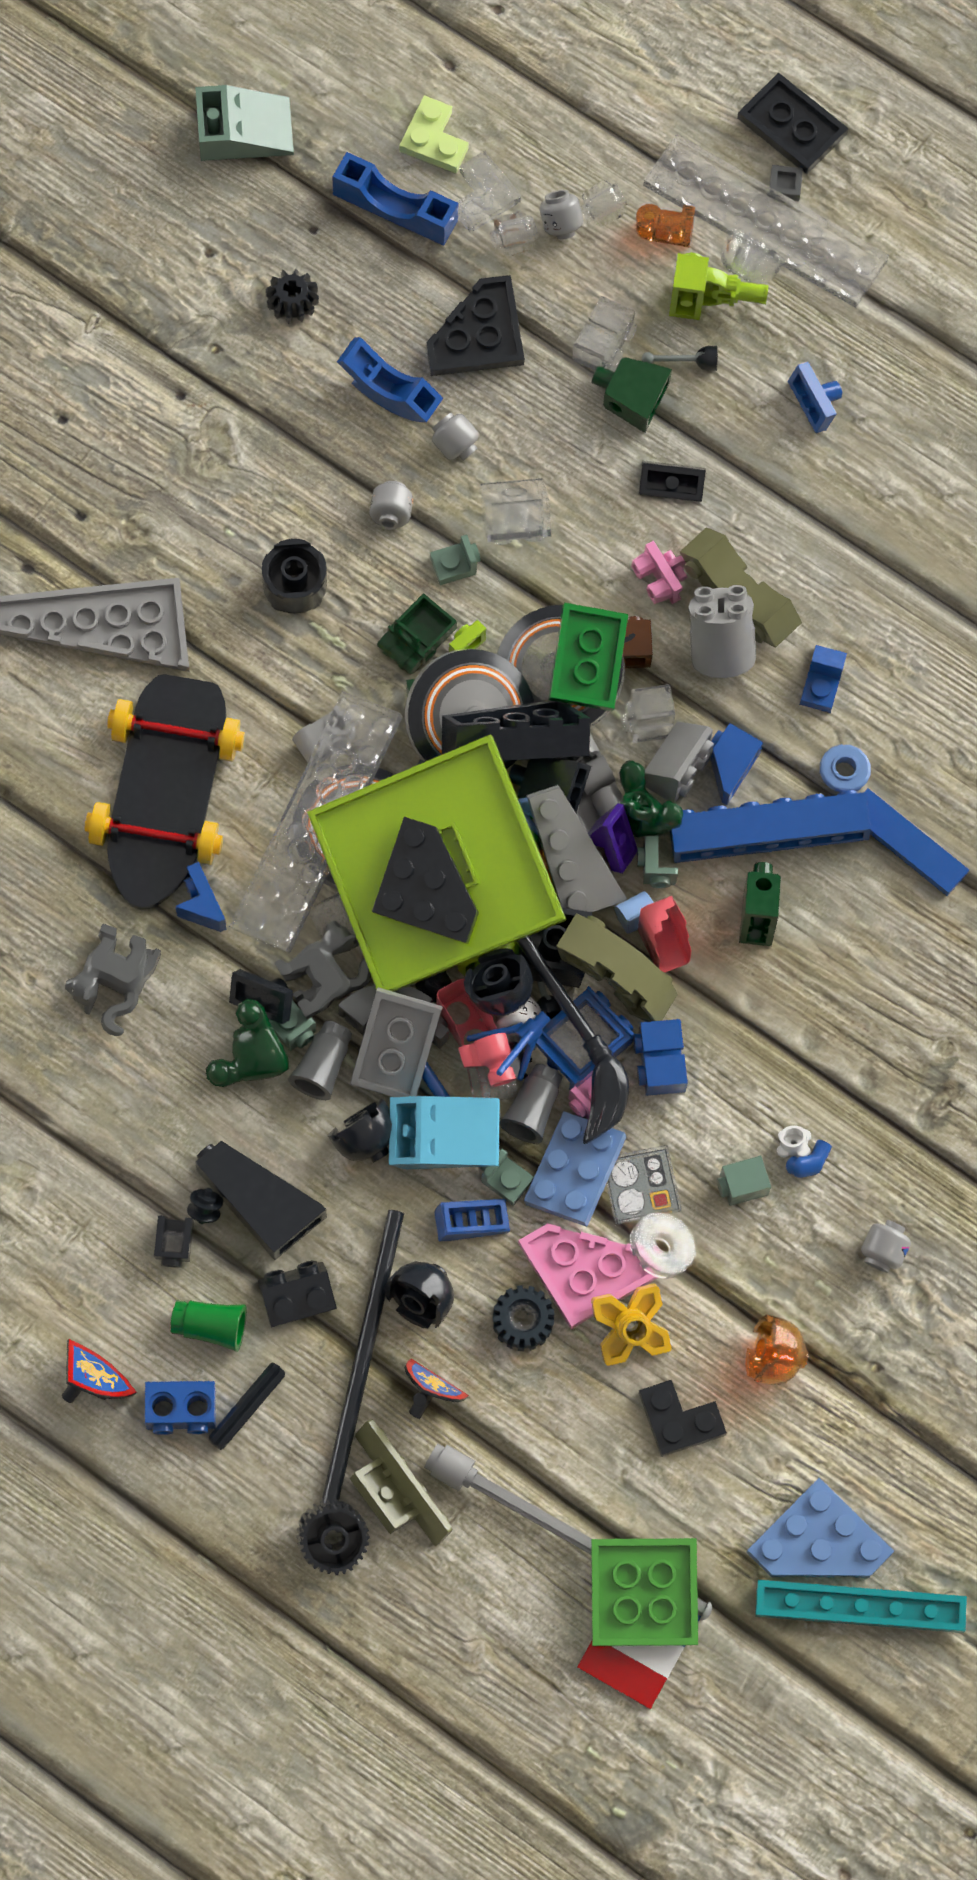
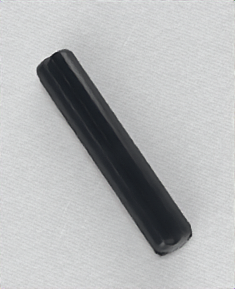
M273 1362L268 1365L209 1435L208 1439L211 1444L220 1450L226 1447L285 1377V1371L279 1365Z

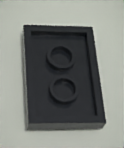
M779 72L738 112L737 119L798 168H803L805 174H808L848 133V128Z

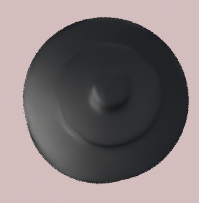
M443 971L415 983L417 990L425 993L433 999V1002H436L437 992L451 984L452 981L446 971Z
M211 1188L193 1191L190 1195L191 1203L187 1207L188 1215L198 1221L199 1224L213 1223L219 1220L221 1215L219 1209L223 1206V1198Z

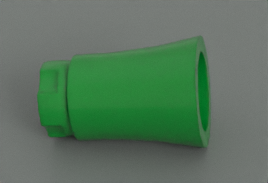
M177 1300L171 1315L170 1332L183 1335L184 1338L212 1343L238 1352L245 1331L247 1307L245 1304L224 1305Z

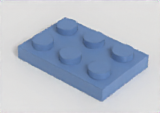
M563 1111L524 1202L527 1206L587 1227L627 1137L625 1132L611 1128L590 1143L584 1144L583 1137L588 1119Z

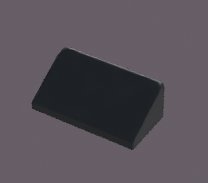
M642 461L639 494L702 502L706 468Z

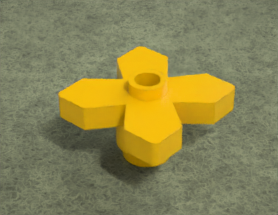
M656 1284L637 1287L627 1307L611 1294L591 1299L594 1318L613 1328L600 1343L603 1361L607 1366L626 1362L634 1346H641L652 1356L672 1350L667 1329L650 1321L663 1305L660 1289ZM636 1321L633 1328L627 1329L629 1323Z

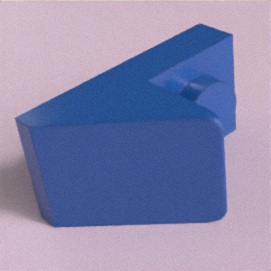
M819 645L815 646L799 705L831 713L847 653Z
M197 862L187 866L188 878L184 880L190 897L193 899L176 906L177 916L219 932L227 930L225 917L200 863Z

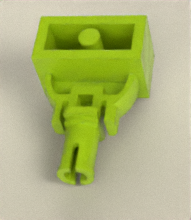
M692 252L686 254L678 253L669 316L700 320L702 306L721 304L734 306V303H738V300L766 305L769 285L741 282V278H738L737 274L728 275L719 269L708 267L709 257H703Z

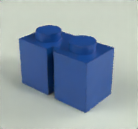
M681 1020L640 1022L639 1031L633 1037L635 1054L641 1053L642 1065L637 1066L639 1086H645L646 1096L685 1093L688 1080L685 1054L681 1053V1050L684 1049Z

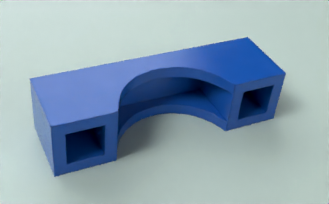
M346 152L332 176L334 196L443 246L458 222V202L431 190L425 194H414L402 190L385 179L375 164Z

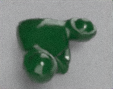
M632 760L626 761L619 771L620 782L625 792L620 804L624 805L633 835L637 838L645 836L659 837L669 830L679 828L682 825V808L671 801L661 804L646 790L644 767Z
M246 999L239 1003L235 1014L242 1026L233 1032L232 1054L234 1059L232 1061L224 1059L211 1060L206 1067L207 1079L214 1086L227 1087L240 1081L270 1079L280 1076L289 1070L288 1056L269 1022L265 1008L257 1000Z

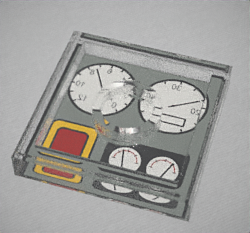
M668 1145L619 1154L606 1183L615 1225L682 1211Z

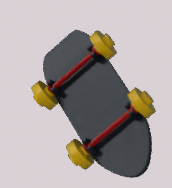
M167 674L158 675L141 693L134 715L133 702L119 699L115 710L110 709L107 728L112 729L111 740L126 743L129 735L112 817L110 818V804L96 802L93 812L87 813L84 831L89 832V844L98 846L104 845L108 834L107 854L113 880L124 900L130 906L139 910L151 909L168 899L187 878V866L194 864L196 859L201 864L212 865L215 854L220 855L223 835H218L219 824L206 821L218 759L233 762L236 751H242L245 732H240V720L226 718V706L222 691L213 682Z

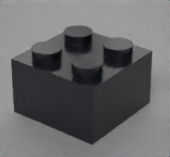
M562 908L566 921L532 934L529 938L563 986L580 988L585 972L563 961L556 946L576 913L587 918L592 916L593 912ZM519 947V955L521 954L527 961L532 973L533 981L543 982V980L538 975V973L536 972V970L534 969L526 955Z

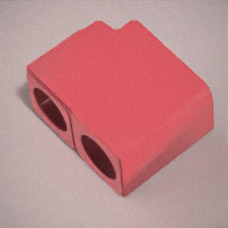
M672 896L641 908L638 932L653 963L663 972H668L688 964L692 951L688 941L689 934L686 928V920Z
M459 979L437 992L436 1004L443 1006L440 1016L447 1022V1028L460 1047L465 1045L464 1036L472 1029H479L483 1032L497 1029L493 1016L482 1012L467 995L464 979ZM454 1002H462L469 1008L470 1016L463 1024H455L447 1011L449 1005Z

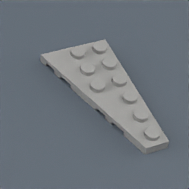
M179 578L0 596V635L190 672Z

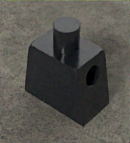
M556 758L529 759L527 767L514 764L510 769L509 778L511 783L520 786L517 795L518 799L527 798L526 795L558 785L575 813H577L591 766L572 760Z

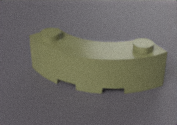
M706 527L680 551L681 556L686 562L684 564L686 572L692 578L697 579L703 587L715 589L741 585L747 589V595L752 598L754 603L752 619L755 627L756 642L762 643L764 641L776 648L802 624L790 599L776 592L764 581L757 584L750 575L744 572L747 569V565L737 554L726 535Z
M576 913L556 946L563 961L580 969L597 981H602L605 978L616 989L614 995L624 1004L629 1014L643 1021H662L678 995L672 985L673 979L668 974L661 971L629 943L605 929V924L594 916L585 918Z

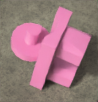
M654 541L646 544L644 553L632 561L631 567L639 579L651 573L656 577L657 581L647 585L646 590L654 604L668 599L674 604L681 600L679 593L683 587L680 582L687 578L683 570L685 569V560L682 556L675 557L671 550L662 555Z

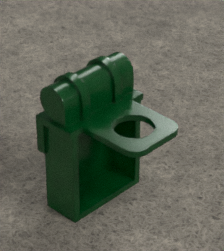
M423 593L391 626L387 627V632L378 641L377 647L383 651L384 655L389 656L399 664L398 666L402 670L405 669L411 675L420 665L424 666L436 654V649L457 629V621Z

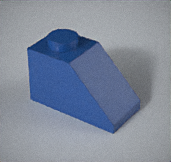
M731 723L728 724L724 732L718 730L711 741L714 743L710 761L721 802L725 805H728L754 765L763 745L762 741Z

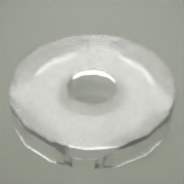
M661 1212L647 1214L634 1226L630 1235V1249L633 1256L636 1255L640 1260L639 1265L655 1277L669 1279L682 1274L692 1265L696 1255V1244L690 1229L680 1219L671 1214ZM656 1239L663 1240L668 1245L669 1252L662 1251L657 1246Z

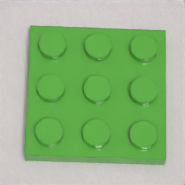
M697 1538L591 1539L592 1646L698 1645Z

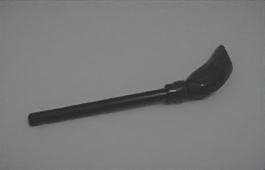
M527 936L516 941L585 1042L582 1046L595 1065L592 1072L591 1109L583 1137V1143L588 1144L621 1121L629 1097V1079L622 1063L612 1056V1051L607 1043L603 1041L601 1035L594 1033L532 940Z

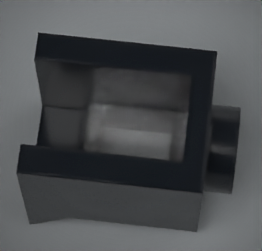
M158 1215L154 1257L157 1260H162L161 1266L181 1268L182 1262H190L194 1227L192 1218H185V1221L169 1220L165 1216Z

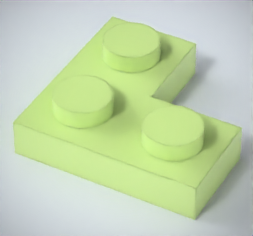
M424 95L399 145V152L457 173L467 153L469 142L443 133L452 114V106Z

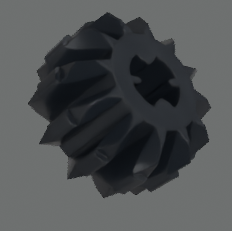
M295 268L292 275H288L286 271L282 270L281 278L272 276L270 280L271 286L266 288V297L268 298L267 307L269 310H274L276 319L286 316V322L290 324L292 318L297 317L302 323L304 314L313 315L314 306H317L319 303V295H317L318 286L316 282H311L308 273L299 276V271Z

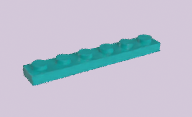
M758 1580L755 1617L964 1633L966 1631L967 1596Z

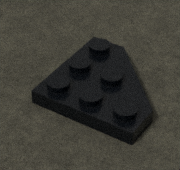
M511 275L479 279L465 300L460 302L445 319V323L439 331L430 337L426 342L430 376L524 365L525 358Z
M404 817L372 912L468 944L479 911L468 893L438 828Z

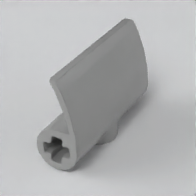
M591 733L589 756L556 758L572 760L591 766L576 813L587 833L602 815L617 803L620 804L623 797L615 783L616 779L604 755H601Z

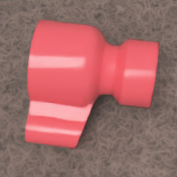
M506 1033L493 1034L458 1048L464 1068L487 1067L489 1069L487 1077L490 1087L505 1085L516 1080L513 1068L510 1066L501 1076L496 1073L503 1061L511 1053Z

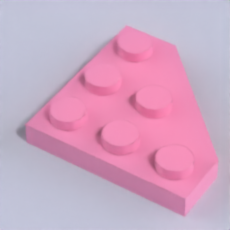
M548 1223L518 1240L520 1248L570 1329L594 1316L591 1304L593 1297L611 1294L620 1301L634 1293L637 1287L648 1285L658 1279V1273L640 1246L628 1243L625 1245L607 1240L608 1238L561 1229L560 1226Z

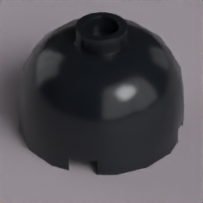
M495 949L483 954L478 958L480 964L473 971L471 968L467 970L464 979L465 991L471 1001L484 1013L494 1016L509 1015L523 1007L531 997L534 981L530 967L521 954H515L512 949Z
M380 1099L378 1105L376 1102H373L344 1120L345 1129L339 1132L335 1127L328 1134L330 1141L342 1156L351 1161L359 1162L370 1158L374 1163L389 1153L387 1146L389 1145L392 1128L390 1108L384 1099Z
M414 1261L401 1266L394 1272L384 1287L388 1301L390 1302L394 1298L395 1302L399 1305L396 1311L400 1316L410 1323L428 1329L431 1324H435V1328L439 1327L447 1317L454 1302V1290L446 1271L439 1265L427 1262Z

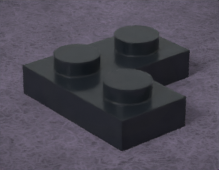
M672 1379L639 1390V1396L661 1457L726 1436L727 1432L716 1401L683 1411Z

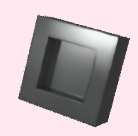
M772 165L768 198L799 202L803 168Z

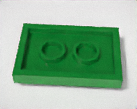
M564 602L561 611L548 700L607 711L615 709L628 614Z

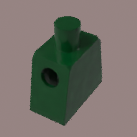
M624 357L620 360L615 372L598 366L591 383L606 389L603 400L605 409L646 433L670 384L672 369Z
M768 862L755 863L753 871L747 873L743 893L739 943L772 947L779 916L781 876L773 874V865Z

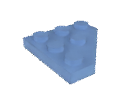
M818 1478L746 1553L771 1577L806 1576L834 1578L835 1576L869 1578L894 1553V1550L823 1480Z

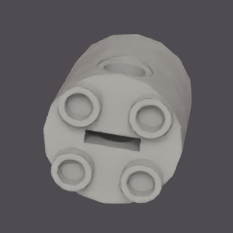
M741 585L715 589L710 587L697 588L694 592L695 597L691 599L688 607L691 618V661L694 669L703 675L715 678L734 677L747 672L754 666L756 661L755 627L752 619L754 603L752 598L747 595V589Z

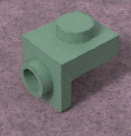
M645 836L643 847L637 848V867H643V884H651L653 888H668L670 885L676 884L678 868L658 867V836Z

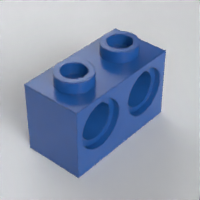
M215 1381L145 1382L146 1429H153V1434L157 1435L173 1434V1429H187L189 1434H206L208 1429H215ZM202 1401L208 1407L203 1415L194 1416L189 1413V1406L193 1402ZM160 1402H169L173 1406L171 1413L167 1416H158L154 1413L155 1406Z

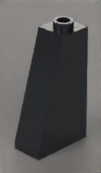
M220 1141L215 1146L209 1144L197 1155L198 1160L195 1162L197 1172L223 1198L224 1203L274 1260L279 1258L327 1218L326 1208L321 1203L223 1141Z

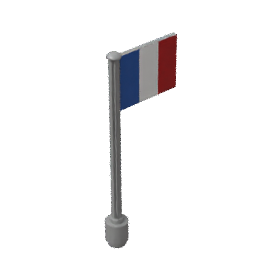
M437 1444L424 1466L425 1469L431 1471L430 1475L457 1491L462 1486L466 1488L471 1486L591 1555L592 1538L477 1474L478 1470L473 1468L476 1461L449 1445L443 1447ZM698 1599V1621H702L710 1616L712 1604L711 1602L707 1604ZM591 1641L577 1668L651 1710L685 1646H592Z

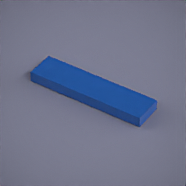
M867 788L865 792L871 823L870 835L943 894L948 896L968 874L969 869Z

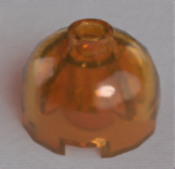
M763 1316L753 1329V1333L758 1334L754 1350L747 1348L745 1363L747 1376L763 1384H784L794 1378L800 1369H803L807 1364L808 1350L805 1349V1340L799 1328L792 1322L780 1317Z

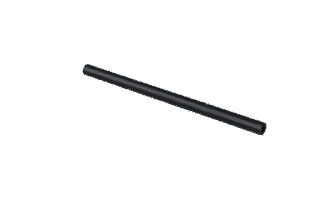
M388 1210L321 1500L324 1503H327L328 1499L332 1503H334L335 1499L339 1501L386 1298L384 1287L391 1276L404 1219V1213L397 1210Z

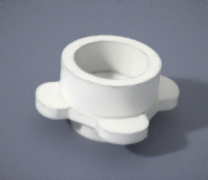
M788 1126L779 1132L780 1146L777 1148V1154L780 1157H806L810 1154V1148L808 1147V1141L811 1139L810 1131L799 1126Z

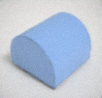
M645 891L614 907L616 916L627 934L638 930L641 908L654 903Z

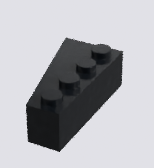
M548 700L442 716V754L490 734L494 738L502 761L589 756L590 717L567 703Z

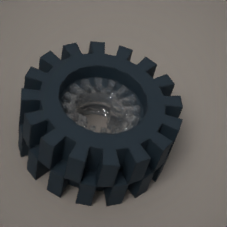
M520 1285L515 1290L510 1288L506 1290L505 1295H501L498 1298L497 1304L494 1306L492 1318L494 1332L498 1334L500 1342L504 1341L507 1343V1347L510 1349L516 1347L518 1351H524L525 1348H529L530 1351L534 1350L537 1345L540 1344L541 1346L544 1344L546 1338L552 1332L555 1315L554 1309L551 1307L552 1302L549 1298L546 1299L544 1297L545 1293L541 1290L539 1292L535 1291V1287L529 1286L526 1289L523 1288V1285ZM524 1310L526 1315H532L533 1322L527 1327H522L521 1322H515L514 1315L518 1311Z

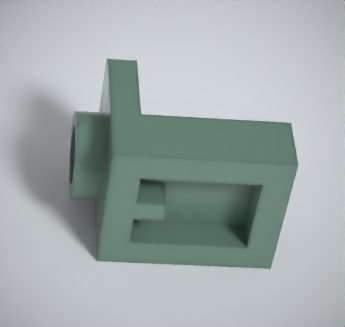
M468 535L461 536L459 544L430 552V560L440 585L476 575L477 562L481 561L476 543L470 544Z
M293 1000L290 1021L280 1024L269 1019L278 1038L290 1052L297 1046L300 1049L305 1047L315 1036L316 1022L312 1018L306 1019L301 1009Z
M502 1148L499 1152V1166L480 1168L484 1171L481 1182L514 1206L531 1185L534 1176L507 1157L508 1152Z

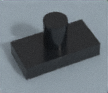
M242 969L232 972L229 1003L238 1006L239 1003L246 999L257 1000L265 1008L268 1019L280 1024L290 1021L293 990L288 988L283 979L276 978L269 981Z

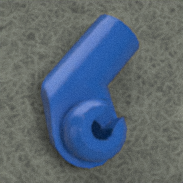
M817 1140L810 1155L805 1157L792 1156L787 1160V1172L792 1175L794 1174L797 1178L817 1175L822 1170L832 1146L823 1140Z

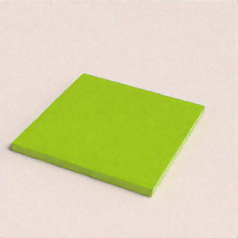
M491 734L307 812L376 989L379 987L395 992L566 921L554 887ZM404 817L438 828L468 893L479 911L468 944L372 912Z

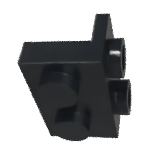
M306 1261L299 1264L297 1269L287 1272L283 1270L271 1271L265 1274L264 1278L258 1280L271 1328L337 1309L328 1272L323 1262Z

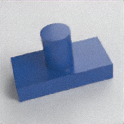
M809 362L798 364L787 382L815 433L826 431L837 415L831 402L841 399L842 388L837 381L821 385Z

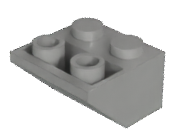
M676 722L645 769L646 788L672 803H675L680 795L685 798L694 784L693 777L697 769L702 772L711 758L709 753L714 746V743L711 742L713 729L703 725Z

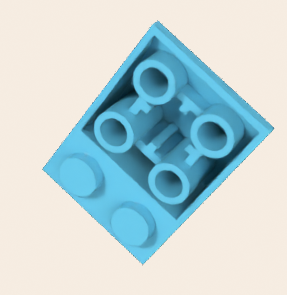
M441 1096L390 1097L392 1128L389 1138V1165L402 1169L499 1166L500 1099Z

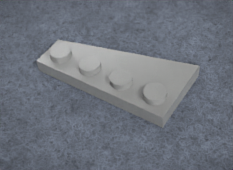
M557 785L526 795L561 907L594 912L626 901V896L561 788Z

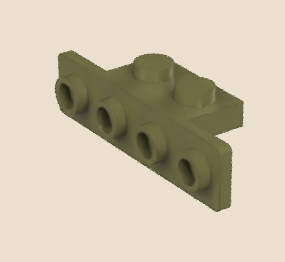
M373 1419L368 1420L355 1434V1437L373 1462L354 1472L349 1479L389 1534L415 1519L431 1542L437 1546L453 1530L448 1518L429 1497L425 1486L419 1483L410 1471L406 1460L391 1445L384 1430L378 1427Z

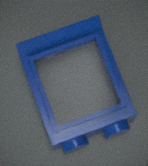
M588 986L583 993L573 1000L594 1033L601 1035L603 1041L607 1043L612 1051V1056L616 1058L632 1044L634 1037L632 1024L623 1015L617 1016L609 1008L611 1003L602 992L597 991L595 993ZM562 1010L542 1029L544 1032L538 1037L533 1051L538 1048L547 1057V1065L552 1069L559 1070L570 1082L569 1090H571L574 1086L578 1088L592 1076L595 1065L582 1046L585 1042Z

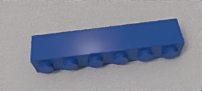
M845 790L838 793L837 796L825 797L823 794H812L803 800L792 801L791 798H779L770 804L760 805L758 802H746L737 808L727 809L726 806H713L703 812H694V810L686 809L683 810L682 825L669 831L674 863L869 840L871 823L866 792L857 793L855 790Z

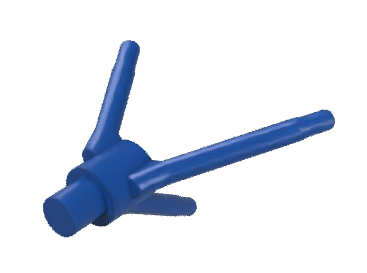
M541 1011L533 1020L529 1018L524 1024L520 1022L513 1026L468 1035L467 1041H477L498 1033H506V1035L516 1033L521 1040L503 1061L496 1073L501 1076L526 1046L517 1080L522 1081L538 1037L544 1032L542 1029L551 1019Z

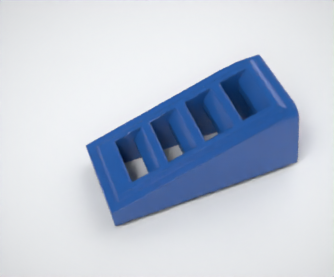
M505 1199L441 1202L434 1212L439 1242L510 1232ZM494 1209L496 1225H491L489 1210ZM476 1211H480L482 1226L477 1224ZM462 1213L467 1215V1227L463 1226ZM450 1215H453L454 1227H451Z

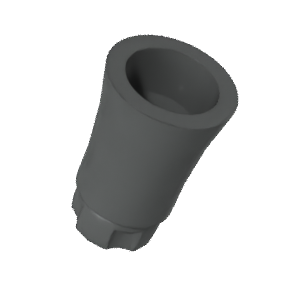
M325 1021L320 1031L315 1034L302 1060L289 1076V1083L309 1097L318 1100H330L336 1078L348 1052V1043L352 1037V1032L337 1022Z
M536 1064L529 1076L525 1078L510 1108L499 1121L501 1128L511 1136L532 1144L541 1143L552 1107L559 1094L558 1089L563 1078L561 1073L547 1065Z

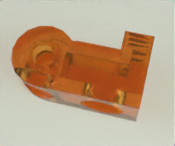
M645 204L636 213V232L639 237L648 241L690 248L696 207L683 205L682 212L661 210L654 204Z

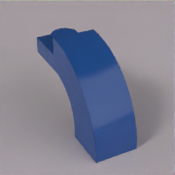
M361 337L353 338L337 360V363L354 379L352 385L379 406L405 419L427 422L443 400V397L423 377H411L396 370L386 363Z

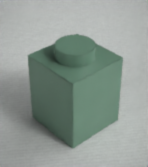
M762 1156L722 1166L720 1178H717L720 1195L722 1198L727 1197L730 1206L768 1196L771 1189Z

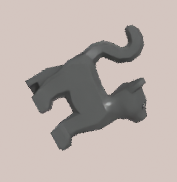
M337 921L329 922L322 939L307 945L288 963L281 959L275 962L276 967L286 982L307 974L310 977L313 986L309 990L303 991L299 989L293 993L306 1019L326 1010L335 1000L342 999L347 994L362 989L370 982L371 973L365 958L360 962L358 976L349 978L334 959V955L348 952L359 946L356 935H351L348 929Z
M102 924L98 935L101 943L88 955L83 971L66 981L65 990L72 995L76 1002L84 1005V1012L88 1015L93 1009L100 985L124 995V1002L110 1006L102 1014L101 1018L103 1030L110 1035L120 1036L124 1033V1029L116 1025L114 1020L118 1016L131 1013L137 1006L139 994H141L145 982L157 967L161 957V950L157 948L155 950L147 949L146 939L133 935L129 942L130 954L127 957L115 953L117 928Z

